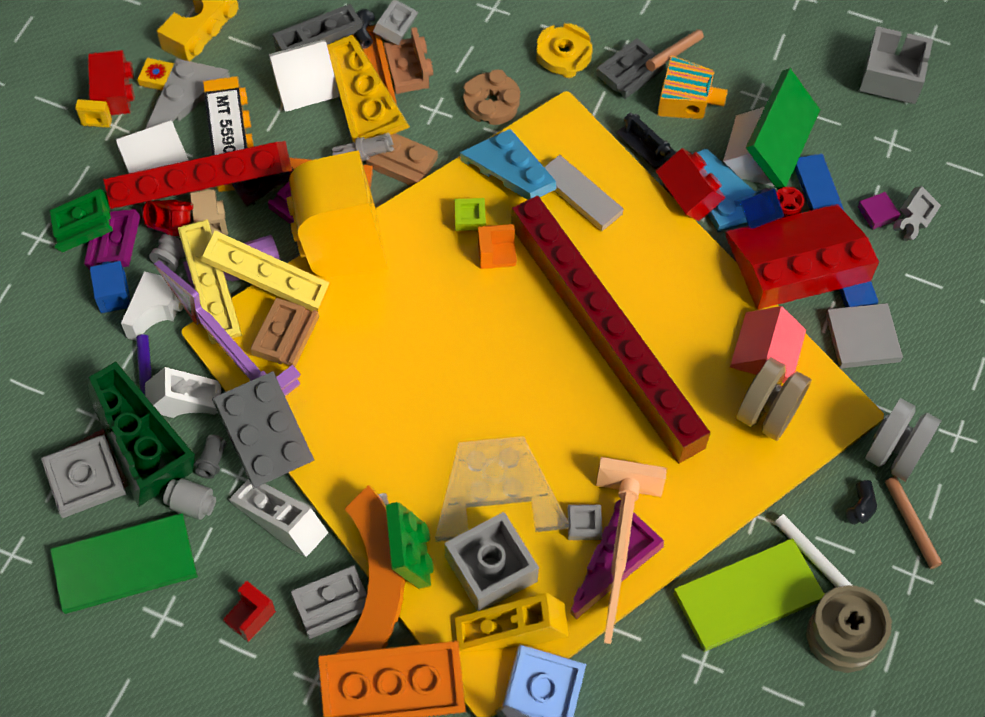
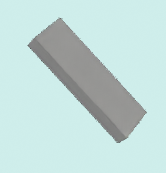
M561 155L544 167L556 180V190L554 191L600 231L606 229L623 214L624 208Z

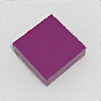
M886 192L864 199L858 204V209L872 230L897 221L900 217L899 211Z

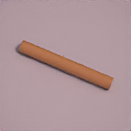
M697 29L646 62L647 69L654 71L668 62L671 56L676 57L703 39V32Z
M894 476L887 479L885 484L929 568L939 567L942 565V561L898 478Z

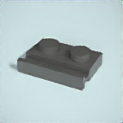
M636 38L597 67L596 75L614 91H619L622 97L626 99L665 69L666 63L654 71H649L646 67V62L657 54Z

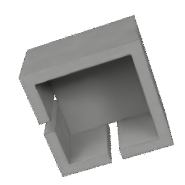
M877 26L869 47L859 91L916 104L925 81L933 39L908 33L900 55H894L902 32Z

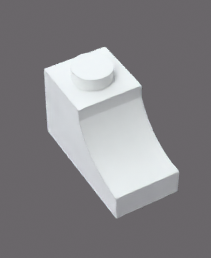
M144 271L121 322L126 337L136 341V337L142 335L152 325L165 320L174 321L177 312L182 311L183 306L161 275Z
M164 367L145 383V396L163 416L175 418L177 415L187 413H208L213 415L218 413L212 401L213 397L221 394V385L217 380Z

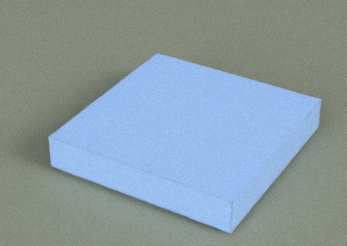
M519 645L502 706L508 705L529 717H573L586 664Z

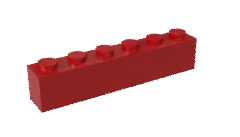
M280 141L103 180L110 209L290 172L292 167L286 141Z

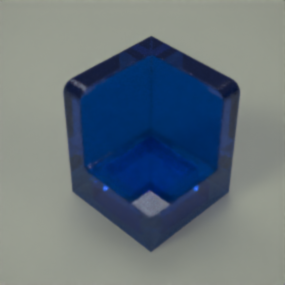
M765 188L734 200L736 206L742 207L749 228L753 229L784 217L775 188Z

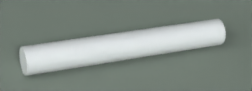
M784 514L775 521L778 528L789 539H794L803 554L835 587L852 585Z

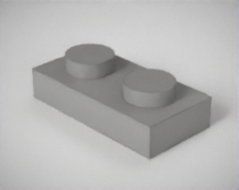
M393 0L377 22L373 32L380 35L385 41L399 45L413 24L418 12L398 0Z

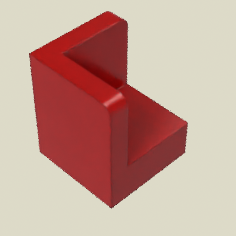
M246 580L237 590L241 600L225 616L224 622L249 642L276 611L272 600Z

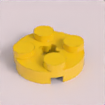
M563 24V27L554 28L555 25L547 27L541 32L537 40L538 63L547 70L561 74L565 78L574 77L577 72L586 68L591 61L593 45L590 42L589 34L583 28L574 24ZM559 47H570L568 52H562Z

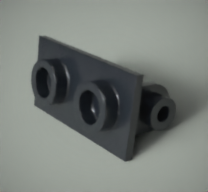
M628 113L623 120L626 123L625 126L616 131V134L655 170L677 153L670 147V143L661 139L640 119L638 114Z
M292 167L290 172L233 183L232 186L247 207L251 204L254 206L257 200L289 180L294 169Z

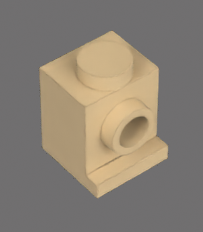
M205 189L200 192L190 193L191 203L194 204V209H192L194 223L208 219L212 233L218 231L228 235L223 200L217 201L215 190Z

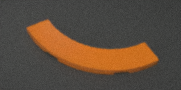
M368 485L345 508L358 527L366 548L369 565L368 592L364 609L353 633L336 654L385 649L395 622H398L403 603L405 578L392 570L386 505L373 487Z

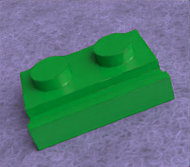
M100 188L50 210L53 236L57 238L55 249L61 252L70 250L113 231L109 225L111 216L107 193Z

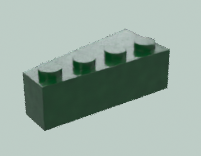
M116 361L89 377V400L138 507L165 491L172 479L179 481L193 473L195 454Z

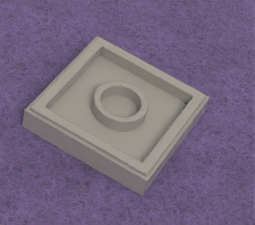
M888 303L828 309L826 318L840 369L901 362L903 356Z
M105 435L41 458L59 514L62 518L126 494Z

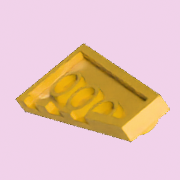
M350 35L327 45L352 141L356 142L357 138L364 137L367 139L385 133L393 135L410 128L357 39Z

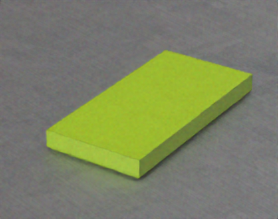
M793 538L677 587L673 592L704 652L820 602L825 595Z

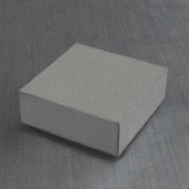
M568 505V540H602L601 505Z

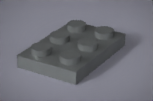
M274 371L212 398L253 489L314 461Z

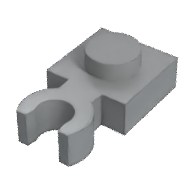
M923 186L915 187L900 208V211L905 215L904 218L894 223L893 230H903L906 227L907 233L903 240L915 239L919 229L927 228L941 205Z

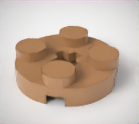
M495 69L490 73L477 75L466 82L464 86V108L473 120L480 122L481 119L489 121V125H499L508 122L516 115L517 108L520 105V89L513 79L506 76L504 71ZM494 95L497 96V101L493 102V100H486L487 96Z

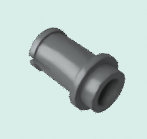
M217 435L207 436L201 457L194 464L196 467L195 472L199 476L212 479L220 472L219 462L227 441Z

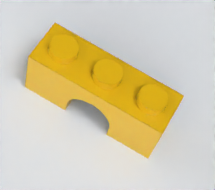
M193 0L195 12L198 15L190 18L182 17L174 12L157 30L161 49L181 60L191 61L202 52L209 40L220 32L221 27L229 18L235 16L239 9L237 0Z

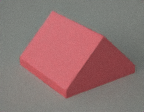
M782 306L746 312L730 368L757 375L767 360L772 357L785 364L786 374L782 383H785L788 377L796 370L806 329Z

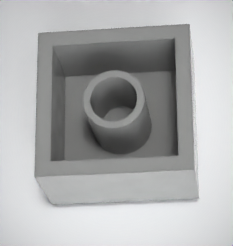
M505 512L445 543V558L476 611L488 609L536 583L538 580L539 567Z

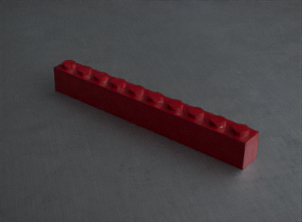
M537 195L512 207L511 224L515 227L516 236L678 464L705 450L711 432L540 197Z

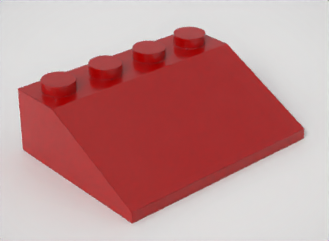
M838 204L726 231L725 233L757 310L869 282L872 280L879 264V260L868 237Z

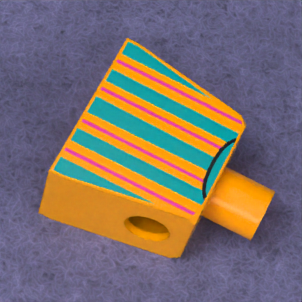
M671 56L657 116L702 119L704 118L707 104L724 107L728 90L711 87L714 76L712 69Z

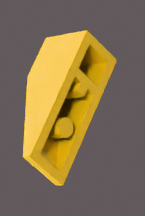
M548 593L455 617L457 641L459 640L460 652L517 647L519 645H536L569 636L565 603Z

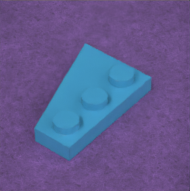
M511 129L460 152L462 162L467 165L472 163L479 167L480 172L488 177L493 175L500 179L505 187L527 200L537 195L541 197L556 190V180Z
M708 149L697 152L707 164L704 167L707 173H712L722 184L720 191L725 196V199L708 213L717 232L771 214L773 207Z

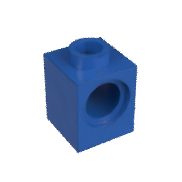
M121 261L104 262L90 267L94 298L101 314L128 308L131 300L127 276Z

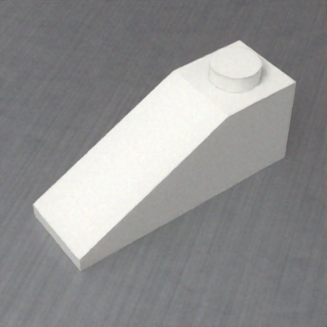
M248 479L229 499L234 506L284 545L305 557L328 534V531L310 507L267 484H262L253 489Z

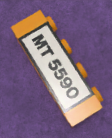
M238 76L203 81L212 156L254 147L252 133L247 134L246 128H251L249 110H243V105L248 104L246 88H240ZM232 184L218 187L219 192L235 190Z

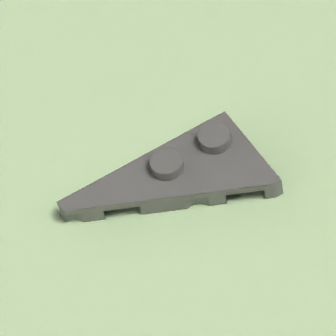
M176 59L146 129L170 120L173 122L175 119L178 121L183 119L196 108L199 102L205 100L203 81L230 77L228 69Z

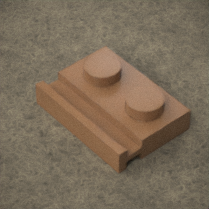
M395 133L390 135L393 140V151L377 154L366 160V165L373 166V170L412 186L427 176L438 159V151Z
M276 297L251 347L252 355L278 364L284 363L295 367L319 319L318 311L313 310L312 312L306 310L304 306Z

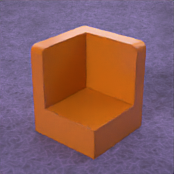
M513 224L478 227V250L481 269L517 265L514 243L515 227Z

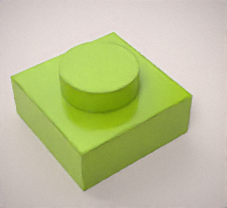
M485 198L454 199L455 231L478 230V227L486 226Z

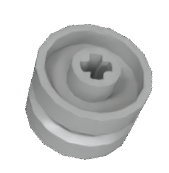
M900 398L891 414H887L872 439L874 443L865 459L880 467L885 465L891 453L895 452L898 456L891 466V474L906 482L942 420L929 413L921 415L915 427L912 428L909 426V423L916 412L915 405Z

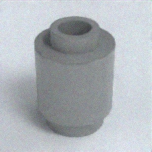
M172 479L166 488L163 502L169 505L173 511L202 520L205 515L209 516L212 513L216 504V497L213 496L212 488L185 479H180L179 481Z

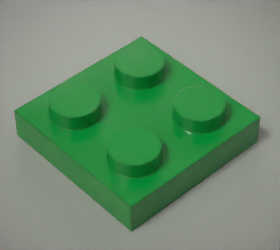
M401 503L387 504L386 514L392 570L419 589L431 586L430 574L433 573L434 567L427 549V542L430 541V532L427 524Z

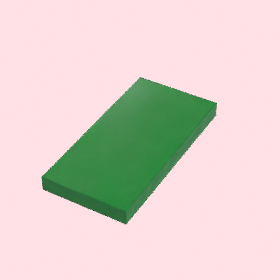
M791 68L782 70L745 147L777 190L787 186L820 112V108Z
M182 513L51 549L60 603L64 614L198 577L186 522Z

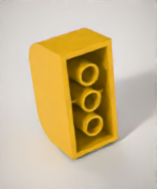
M359 150L310 160L295 168L289 178L292 196L287 197V204L290 215H293L294 223H291L294 241L298 244L301 258H307L311 270L318 276L331 278L387 269L379 219Z

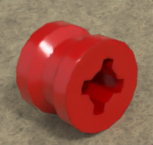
M793 187L779 189L775 193L772 203L771 216L773 219L799 214L804 204L803 194Z

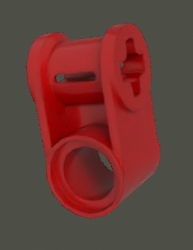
M176 199L148 201L143 207V219L149 228L165 232L167 235L180 236L178 228L190 224V210L194 209V204Z

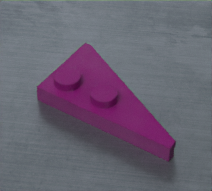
M620 499L615 503L614 513L608 526L604 528L602 540L597 545L587 567L586 577L574 597V604L570 613L575 619L579 618L611 591L613 582L611 566L621 504ZM634 512L626 567L621 582L664 547V540Z

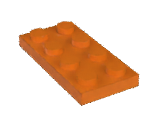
M459 640L318 656L324 717H428L466 712Z

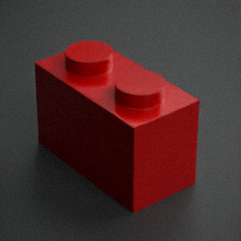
M123 50L88 54L90 100L107 102L111 115L129 114L130 102L135 101L133 85L129 84V79H133L131 61L126 62Z
M681 148L656 173L684 213L700 221L725 199V196L720 191L722 184L712 173H707L704 169L707 164L697 152L691 154Z

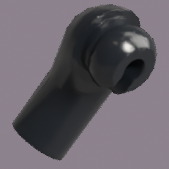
M361 9L356 13L361 19L363 27L353 35L360 46L365 49L373 43V39L366 29L367 26L372 25L370 21H375V15L372 11Z
M870 480L860 481L856 484L859 501L855 504V507H849L846 510V517L849 523L853 525L859 522L861 524L868 522L877 511L872 481Z

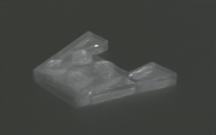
M524 436L458 443L435 536L436 542L449 541L468 531L466 508L531 501L535 532L568 529L569 523Z

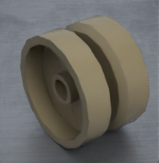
M770 357L749 386L736 419L753 427L766 412L767 415L762 424V433L778 441L800 406L812 379L796 371L781 386L786 374V366Z
M853 585L836 587L822 597L807 624L806 638L811 652L823 665L834 671L845 673L860 671L870 665L886 645L891 636L892 620L887 606L873 592L864 587Z

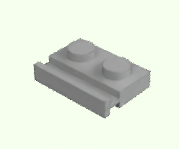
M355 566L291 591L309 639L360 619L367 597Z

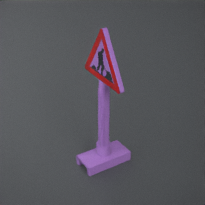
M160 260L154 263V266L196 325L201 323L248 379L252 381L265 375V371H260L215 318L201 307L199 293ZM293 365L276 377L285 396L300 385L297 378L301 374Z

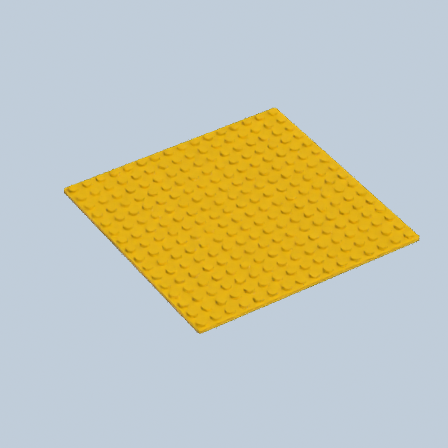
M564 91L493 136L511 129L543 167L561 155L624 208L623 214L606 229L600 231L555 191L540 197L711 433L705 450L678 464L516 234L514 242L517 258L516 266L480 268L478 230L455 231L454 199L485 198L486 226L511 224L512 207L527 201V199L505 187L503 181L493 175L489 177L480 172V168L474 164H465L461 161L460 156L376 208L388 266L387 269L324 278L316 275L311 270L306 257L301 258V256H298L288 262V264L329 282L317 310L319 319L295 366L301 374L297 378L300 385L285 396L314 461L290 471L288 474L368 578L369 565L364 541L352 517L345 510L368 485L373 487L377 494L386 493L389 504L394 502L401 503L427 524L430 532V541L427 542V549L434 567L433 573L430 574L431 586L419 589L405 579L404 597L399 615L400 620L420 645L457 641L455 617L477 612L445 558V543L502 512H505L538 565L539 571L536 583L492 607L548 593L565 603L569 636L526 646L570 659L605 632L610 592L579 618L575 619L570 613L576 592L582 586L587 574V567L601 540H568L567 520L568 505H601L602 533L605 526H608L614 513L615 503L620 497L619 490L596 486L601 457L667 468L662 496L658 497L639 493L633 510L639 518L664 540V547L621 582L615 625L875 428L884 419V413L806 333L795 372L802 373L811 378L812 381L800 406L780 439L775 441L762 433V424L767 415L766 412L753 427L736 419L744 401V396L756 375L730 368L745 314L746 312L757 311L737 262L694 218L684 213L677 201L570 92ZM251 285L231 298L242 336L232 339L260 371H265L266 374L274 371L277 377L290 366L254 356L251 353V347L276 297L283 300L286 299ZM774 305L767 308L777 307L779 305ZM193 321L182 329L183 338L212 376L220 383L225 392L250 382L248 377L218 343L211 344L207 330L201 323L196 325ZM518 646L460 652L465 704L475 717H493L496 715L495 711L503 705Z

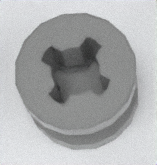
M163 234L158 241V248H154L149 257L153 263L160 260L175 272L179 266L178 260L185 257L183 245L178 238Z

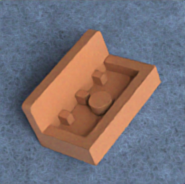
M417 27L411 28V38L401 40L399 45L393 42L384 43V51L395 93L399 94L429 88V76L433 75L431 59H425L424 54L427 53L424 36L419 37Z

